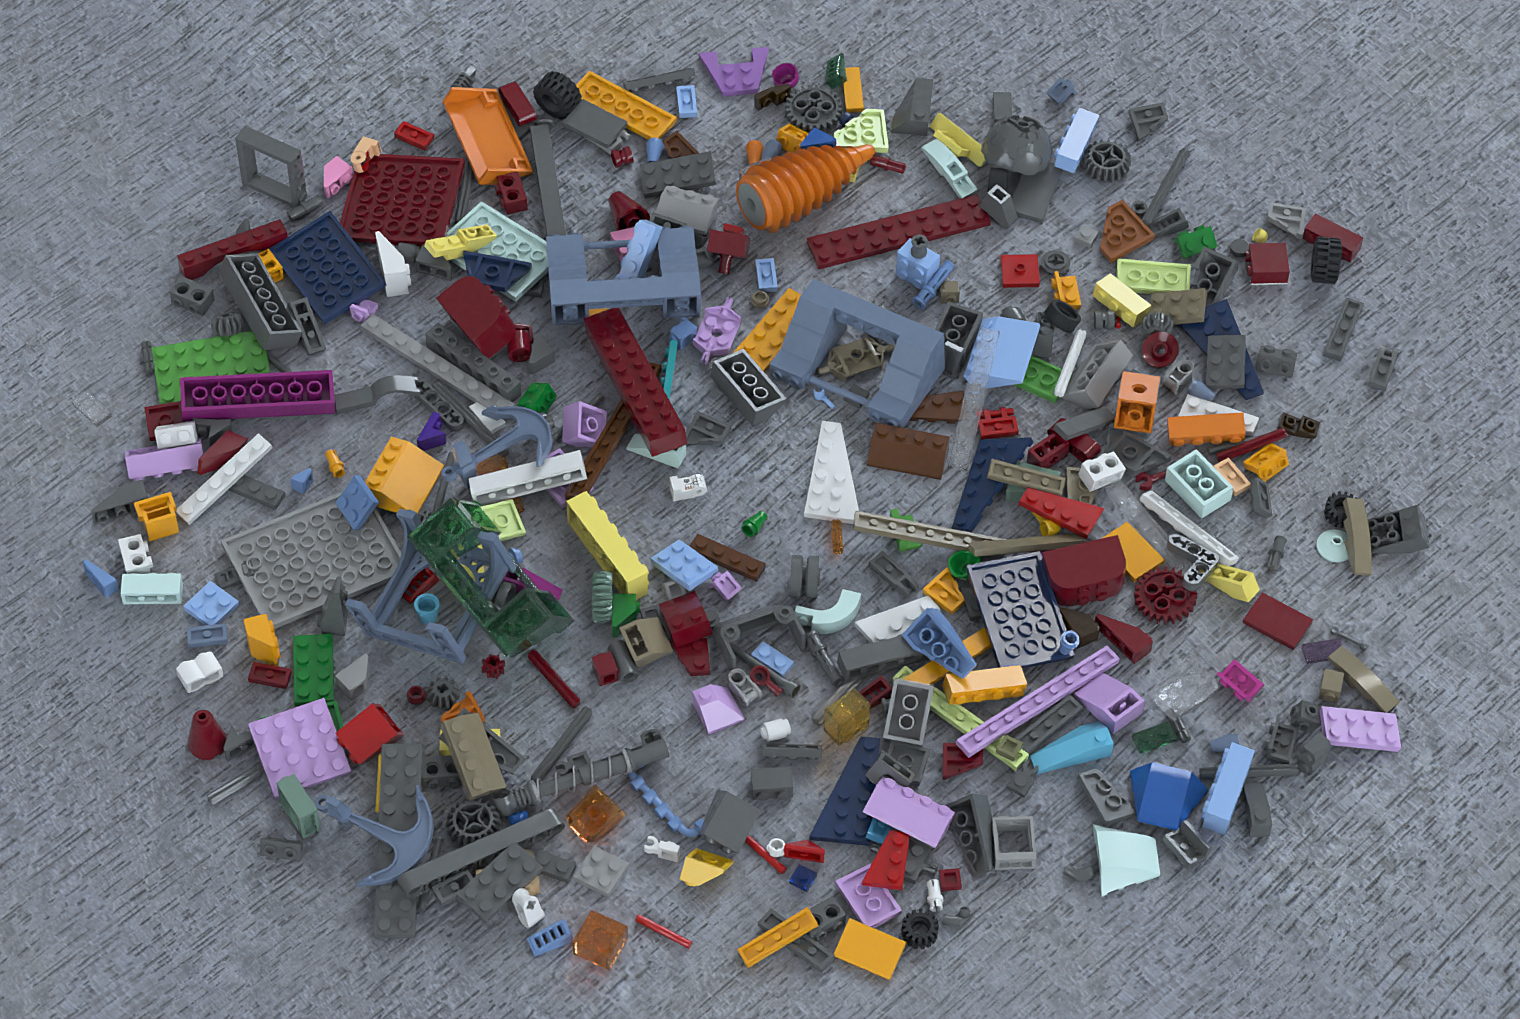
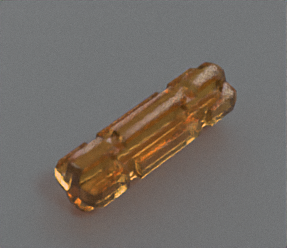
M833 519L831 521L833 553L842 554L841 521Z

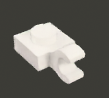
M648 836V843H652L653 846L645 845L644 851L646 853L658 854L659 858L678 862L680 857L679 845L670 841H660L659 843L655 837Z

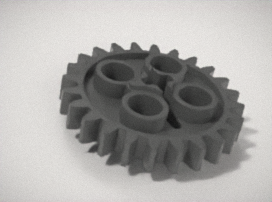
M817 84L814 88L808 85V89L801 86V91L795 89V94L790 93V98L786 99L785 116H787V121H791V124L796 125L799 129L803 128L805 132L809 130L810 133L814 127L823 132H826V128L832 130L833 125H838L843 112L840 97H836V92L831 94V89L825 90V86H822L821 89L818 88Z

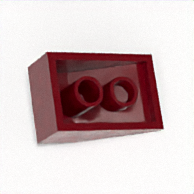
M695 590L659 604L676 648L713 634L707 615Z

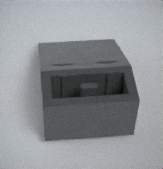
M1418 505L1367 519L1371 554L1413 553L1430 548L1425 516Z

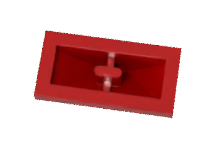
M808 839L784 845L785 858L824 863L825 849Z

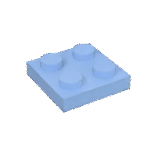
M209 581L183 607L187 613L206 626L221 624L239 606V601Z

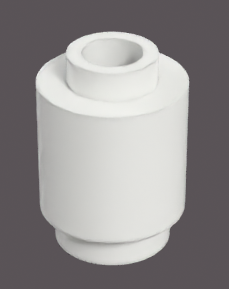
M780 718L763 723L760 732L763 740L766 739L767 742L786 738L787 735L791 734V728L787 719L783 720Z

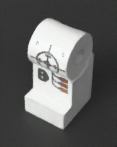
M695 474L679 479L677 476L670 477L669 488L673 501L695 498L707 492L703 475Z

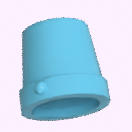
M421 594L415 599L414 608L421 623L426 625L429 622L435 623L438 618L440 603L439 599L433 594Z

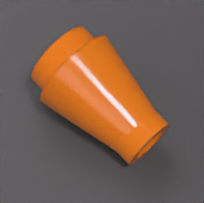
M751 140L747 142L745 147L749 167L760 164L763 151L760 141Z

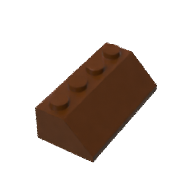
M875 422L867 466L941 480L948 455L950 437Z

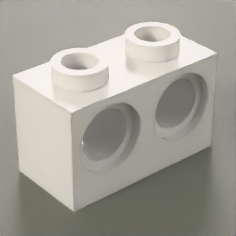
M1113 451L1108 454H1101L1096 459H1089L1083 462L1078 475L1091 492L1121 480L1126 468Z
M141 534L118 539L126 574L151 573L150 568L153 567L151 556L147 557L146 552H149L147 541L142 540Z

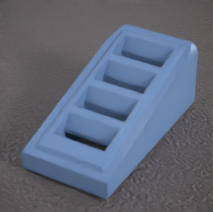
M87 559L83 561L85 574L106 598L119 590L117 580Z
M565 919L528 937L527 942L534 957L572 943L573 939L572 933ZM555 934L556 939L553 940L551 935ZM545 937H547L548 942H549V943H547V944L545 943V941H544V939H543V938H545ZM539 940L542 947L538 948L535 941Z

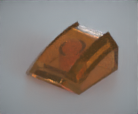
M594 785L567 814L570 828L588 843L594 842L606 834L624 818L626 813L605 792Z

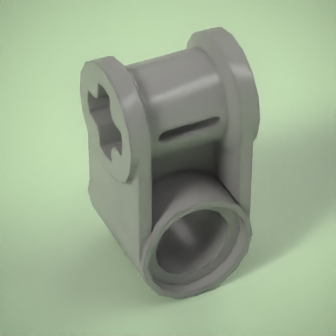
M1189 360L1179 361L1177 365L1162 377L1160 385L1166 386L1172 391V394L1178 395L1192 380L1193 363Z
M733 669L729 672L728 688L743 707L747 708L750 702L762 697L760 688L752 682L743 670Z

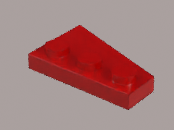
M889 831L862 880V886L894 890L903 889L910 835L901 831Z

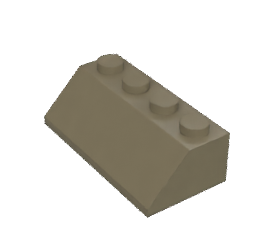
M479 713L465 714L444 721L440 727L468 801L505 789L504 779Z

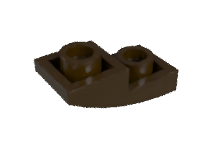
M789 84L778 85L754 95V107L760 111L764 107H768L772 102L776 106L785 103L786 99L790 98L791 86Z
M1283 412L1277 429L1284 428L1288 435L1315 439L1320 422L1304 415L1299 419Z

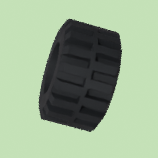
M556 71L548 72L533 90L534 99L541 109L558 119H566L582 100L580 90L576 84L564 74Z
M1317 236L1315 239L1311 259L1312 282L1336 284L1342 256L1340 238Z

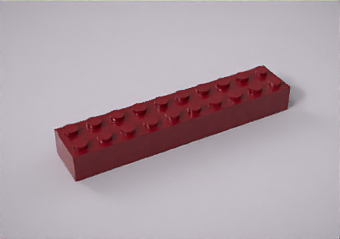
M619 307L583 318L586 334L651 456L654 457L687 445L685 428Z

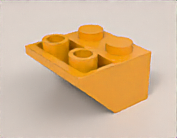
M267 614L243 619L251 656L269 665L279 666L278 659L281 658L277 636L274 633L273 621H268Z

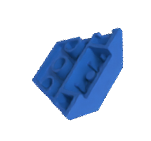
M1155 762L1130 770L1136 816L1139 822L1177 831L1182 821L1188 818L1192 809L1208 793L1205 785L1191 771Z

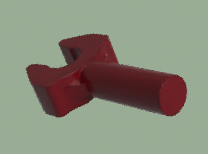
M1167 470L1153 475H1149L1146 472L1138 474L1135 479L1136 483L1146 481L1140 484L1139 490H1151L1153 482L1165 479Z

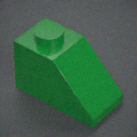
M613 594V637H618L621 634L620 627L635 621L636 613H640V601H636V594Z

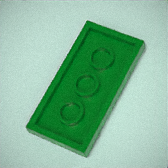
M333 633L293 636L295 707L322 698L325 699L326 703L334 701Z

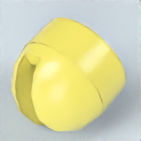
M1258 228L1252 240L1256 243H1265L1268 234L1262 228Z

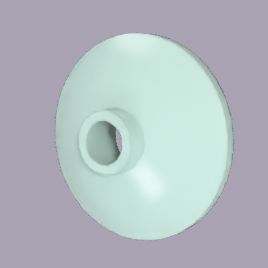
M1337 529L1323 532L1318 537L1316 543L1318 553L1330 562L1338 563L1348 560L1349 557L1344 543L1348 538L1347 533Z

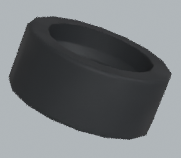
M1058 299L1052 300L1044 311L1046 318L1055 327L1065 332H1073L1081 321L1079 313L1073 307Z

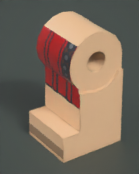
M362 137L350 158L353 169L356 172H365L373 156L380 155L382 150L379 141Z

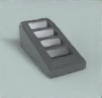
M1180 208L1159 217L1148 226L1155 234V239L1189 227ZM1158 226L1160 230L1156 231L1154 227Z
M250 560V561L248 562V564H249L251 567H253L252 562H251V560ZM233 566L214 574L216 584L221 589L242 584ZM242 566L244 576L249 577L255 574L254 569H248L249 572L245 574ZM231 573H232V576H233V579H232V580H230L228 574H231ZM221 576L225 577V583H222Z

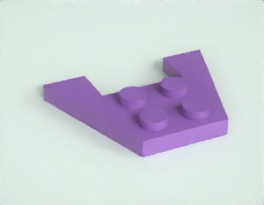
M769 47L752 48L753 62L718 65L717 52L699 53V59L722 96L757 94L769 54Z

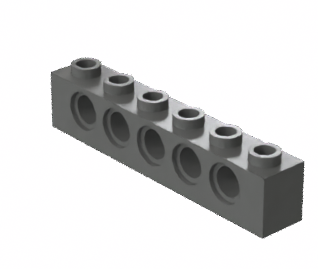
M439 322L425 333L427 348L511 402H514L521 396V381Z

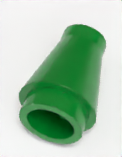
M759 511L744 520L741 526L742 532L748 537L756 536L768 518L766 513Z

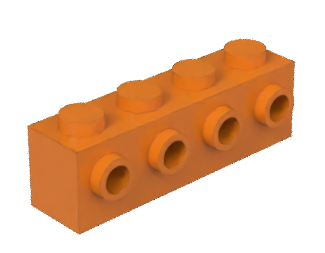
M1244 412L1168 417V443L1175 447L1185 444L1198 446L1210 442L1212 444H1220L1226 441L1239 443L1245 440L1246 434Z

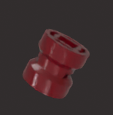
M629 146L623 147L620 151L617 149L611 151V158L615 168L621 167L623 163L631 164L634 162Z

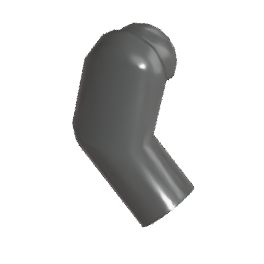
M963 906L955 916L943 915L942 925L962 926L971 917L970 909Z

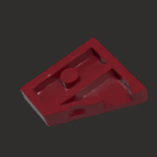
M701 638L676 648L674 641L670 640L672 649L678 655L679 661L685 665L686 671L690 676L710 675L707 638Z

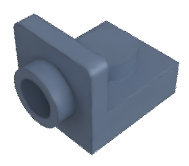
M1060 77L1046 93L1061 105L1071 93L1075 95L1077 92L1074 89L1075 85L1069 79L1065 81Z

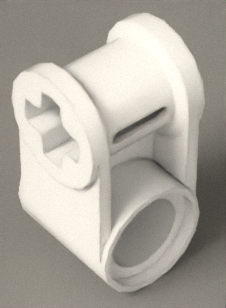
M520 888L514 892L512 902L518 913V918L529 929L545 917V913L538 899L533 895L530 896L526 889Z

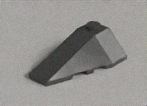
M916 78L893 116L891 133L927 136L934 79Z
M1203 247L1196 261L1193 289H1206V306L1221 301L1238 270L1237 260Z
M337 576L322 607V613L318 615L317 627H321V634L333 633L336 636H345L348 609L345 603L348 600V592L345 591L346 587L341 576Z
M463 708L456 717L472 713ZM483 723L499 769L514 774L526 758ZM442 733L439 739L447 745L445 737Z
M972 793L945 805L955 812L948 830L953 833L956 845L963 851L964 859L973 876L978 877L992 871V814L988 796Z

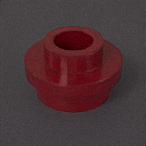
M412 686L407 691V700L411 704L419 705L426 700V691L421 686Z

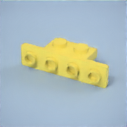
M937 113L930 124V128L935 131L933 136L951 149V152L956 157H967L977 166L982 167L986 160L981 152V144L942 113Z

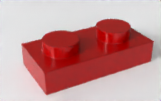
M405 121L394 132L395 138L424 151L434 140L433 133Z

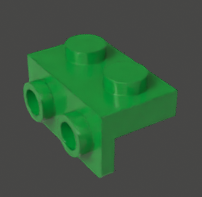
M1204 225L1193 228L1194 232L1188 233L1186 230L1177 234L1178 237L1173 239V241L1178 243L1183 259L1201 253L1203 247L1209 249L1218 247L1211 226L1205 228Z
M531 383L517 406L529 408L538 413H547L557 395L549 383Z

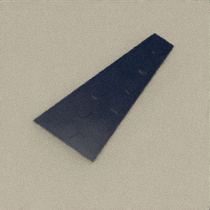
M1031 437L984 439L979 441L951 529L972 533L983 517L982 512L987 506L992 504V498L995 493H999L1005 485L1003 482L987 479L991 459L1015 465L1018 460H1022L1026 448L1031 447L1033 444Z
M860 737L809 836V840L870 846V839L865 837L873 817L864 813L863 810L876 784L872 783L865 775L870 765L879 755L880 738Z

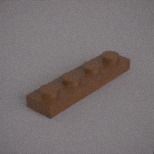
M698 533L689 546L712 563L756 582L766 568V563Z

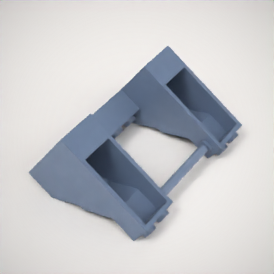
M694 227L662 228L656 244L660 277L656 275H651L647 278L634 276L628 279L611 278L610 280L603 281L601 279L587 281L584 252H588V249L627 247L630 240L587 243V240L583 241V234L578 233L546 236L552 326L584 324L583 318L589 316V309L662 305L663 318L700 316L701 289Z
M813 279L799 298L782 347L770 363V375L777 380H782L800 389H804L807 383L815 384L866 406L868 418L874 422L904 428L945 370L944 333ZM847 325L895 345L880 388L873 399L870 400L813 376L817 368L820 367L830 353V349L835 346L846 331Z

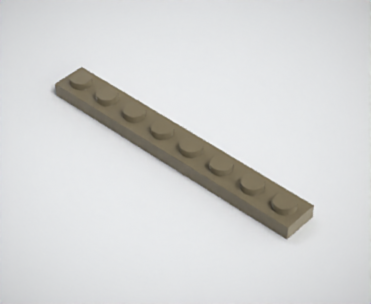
M855 511L854 531L953 550L970 551L968 543L1005 540L861 511Z

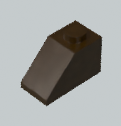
M1067 608L1059 609L1066 630L1074 631L1079 637L1077 649L1098 640L1099 624L1097 621H1093L1089 614Z

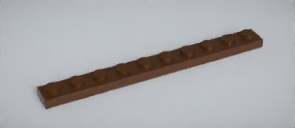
M649 363L658 378L662 371L661 365ZM622 400L584 461L587 479L571 483L564 494L566 500L585 491L589 494L630 425L632 419Z

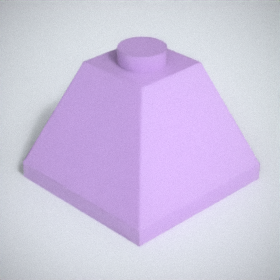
M710 684L692 691V704L708 735L745 721L729 688Z

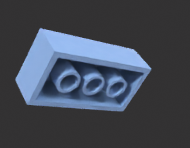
M1233 742L1230 749L1225 748L1221 764L1218 767L1214 783H1212L1200 818L1204 820L1203 828L1223 835L1226 834L1249 772L1255 750Z

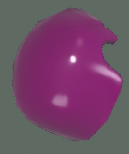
M782 63L772 71L775 86L789 84L792 89L799 81L798 70L791 63Z

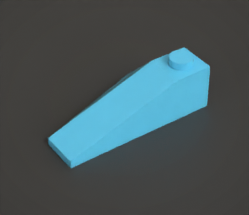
M1098 721L1077 727L1032 754L1030 760L1033 768L1036 765L1039 766L1037 774L1110 757L1112 756L1114 743L1108 728Z

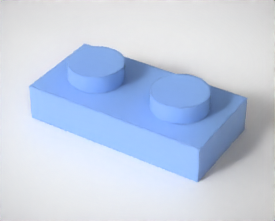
M694 85L676 86L679 118L697 117Z
M774 258L755 259L759 291L777 292L778 286Z
M762 642L751 654L752 657L781 677H784L794 666V661L765 642Z

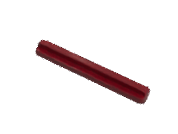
M1279 428L1216 454L1218 462H1221L1228 457L1233 459L1286 438V430Z
M536 649L528 652V659L572 708L579 706L580 699L540 653Z

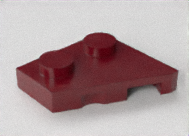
M943 743V780L983 765V749L968 758L956 743Z

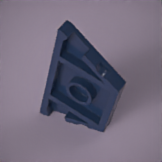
M463 251L467 275L478 278L484 286L488 284L495 291L506 292L532 269L531 262Z

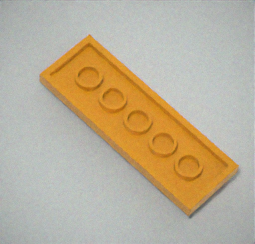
M588 71L576 84L580 90L581 99L626 120L627 129L647 140L650 138L661 140L677 122L676 116L591 71Z
M788 288L734 352L744 349L765 373L782 347L789 324L792 321L802 294Z

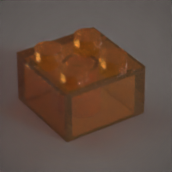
M591 910L572 941L573 954L610 970L628 939V926Z

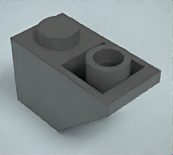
M996 184L986 194L979 207L1008 229L1018 219L1011 195Z

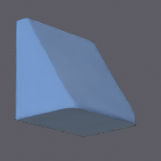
M308 468L291 477V488L300 493H306L313 482L312 469Z

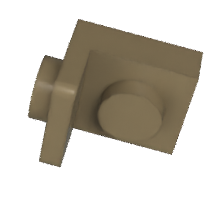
M943 281L939 286L940 302L959 303L960 289H958V281Z

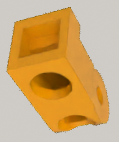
M267 249L258 253L274 283L283 280L282 266L272 252Z

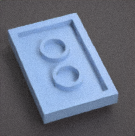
M680 539L650 558L653 566L688 591H691L718 573V566Z

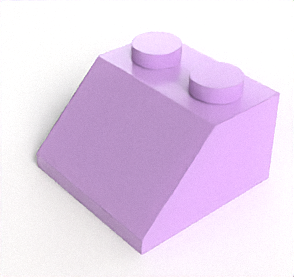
M580 401L564 406L562 442L575 447H593L606 426L607 411Z

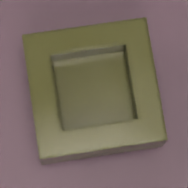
M1005 734L996 748V754L1014 762L1023 747V742Z

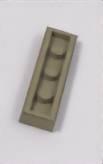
M991 459L987 479L1026 489L1030 487L1062 496L1066 480L1064 477Z

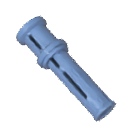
M945 260L928 284L923 285L918 295L912 298V302L916 307L924 310L927 307L928 301L936 296L935 291L955 268L952 262Z

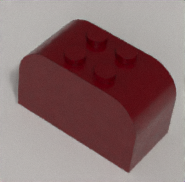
M466 276L453 283L436 299L477 349L490 359L512 340L515 335L516 326L509 316L511 312L505 305H502L503 301L497 294L492 295L494 291L488 284L484 286L476 277Z
M1118 535L1045 551L1042 554L1050 586L1053 589L1057 604L1061 606H1083L1092 601H1104L1117 595L1123 589L1126 558Z

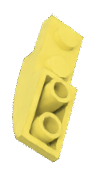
M486 224L458 229L457 234L454 236L426 240L424 246L433 257L443 256L446 260H452L462 257L463 251L474 252L495 240L497 235Z

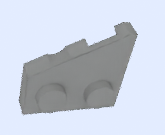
M1270 202L1267 221L1294 237L1301 239L1306 208Z

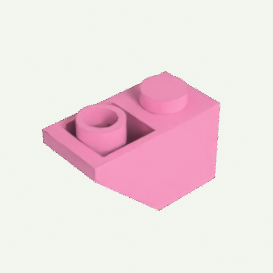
M338 156L324 166V192L327 199L337 194L342 187L349 184L353 177L352 167Z

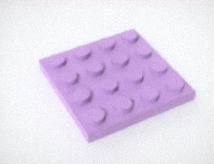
M324 698L248 724L275 799L279 798L276 783L285 776L295 774L305 789L351 773L344 750L336 740L338 738L335 734L337 731Z

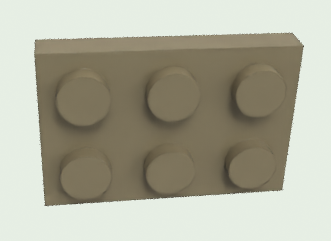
M1205 288L1151 293V308L1149 312L1154 314L1157 311L1158 313L1163 312L1164 315H1170V318L1173 319V325L1204 322L1207 291Z

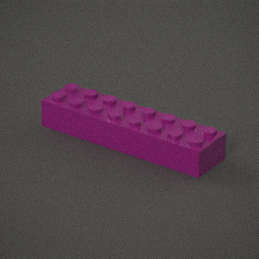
M332 370L180 377L182 422L193 421V418L223 420L335 414Z

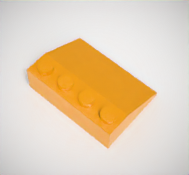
M391 436L365 483L379 502L376 507L396 513L399 509L413 510L418 514L437 482L444 465L411 442Z

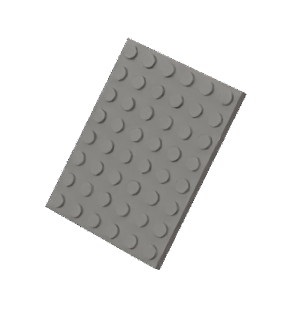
M341 492L221 540V545L258 615L267 614L268 621L272 620L274 629L318 612L322 610L337 576H341L346 587L345 591L348 592V598L388 583L398 566L402 554L376 507L361 529L354 530L335 503L342 494ZM250 560H251V562H252L253 567H251V566L248 564V562H249ZM242 566L245 574L249 572L248 569H254L255 574L249 577L244 576Z

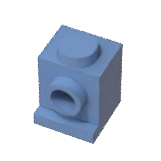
M683 316L681 323L671 329L670 336L668 337L669 343L670 340L678 341L677 348L682 350L696 337L697 327Z

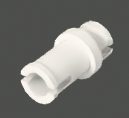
M933 879L934 887L931 880L927 882L929 895L927 903L930 905V911L936 912L937 907L939 912L943 909V896L940 893L939 880Z

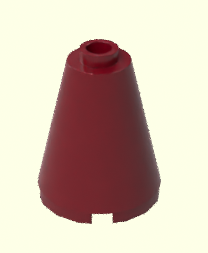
M617 191L610 195L608 202L617 231L632 228L639 220L650 221L648 211L625 193Z
M208 710L197 711L193 715L187 745L192 755L201 760H211L215 756L223 754L227 740L225 731L211 712Z

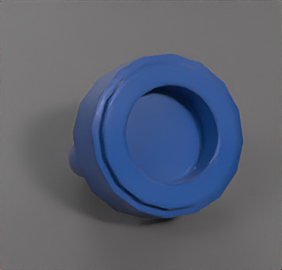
M526 810L517 811L508 816L510 825L529 818Z

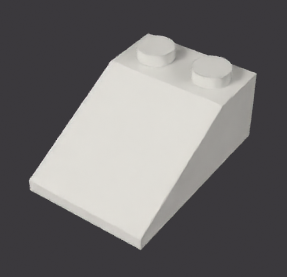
M379 231L375 232L381 272L387 285L385 286L387 297L409 294L408 286H411L409 264H405L404 257Z

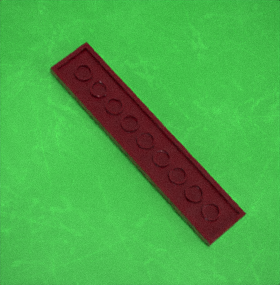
M979 194L963 199L960 198L808 237L807 244L817 268L820 270L900 249L909 238L912 239L913 236L918 234L924 235L928 241L990 226L991 220L987 212L979 207L982 201Z

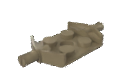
M865 337L830 349L829 362H827L826 366L817 368V373L819 376L832 373V375L845 383L847 377L880 367L881 371L884 355L893 352L895 346L890 344L883 347L882 344H878L870 337ZM857 353L861 355V357L854 358L851 355Z

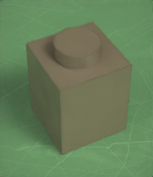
M1329 669L1324 670L1319 699L1338 703L1344 678L1343 672Z

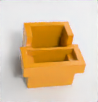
M171 492L134 502L140 522H143L149 541L179 533L175 514L177 508Z

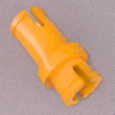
M328 450L325 453V458L329 463L330 472L333 473L335 478L343 477L345 475L343 462L339 460L336 450Z

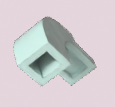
M842 589L839 601L834 607L827 610H814L796 606L795 614L802 626H811V631L817 630L819 634L834 633L844 629L855 619L861 605V593Z

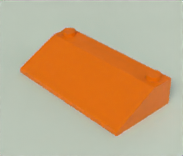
M451 87L442 102L478 184L495 185L497 184V176L518 172L519 177L531 175L534 171L497 89Z

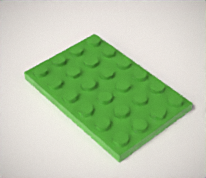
M253 331L151 348L160 404L181 401L180 377L270 373L267 352L262 349Z

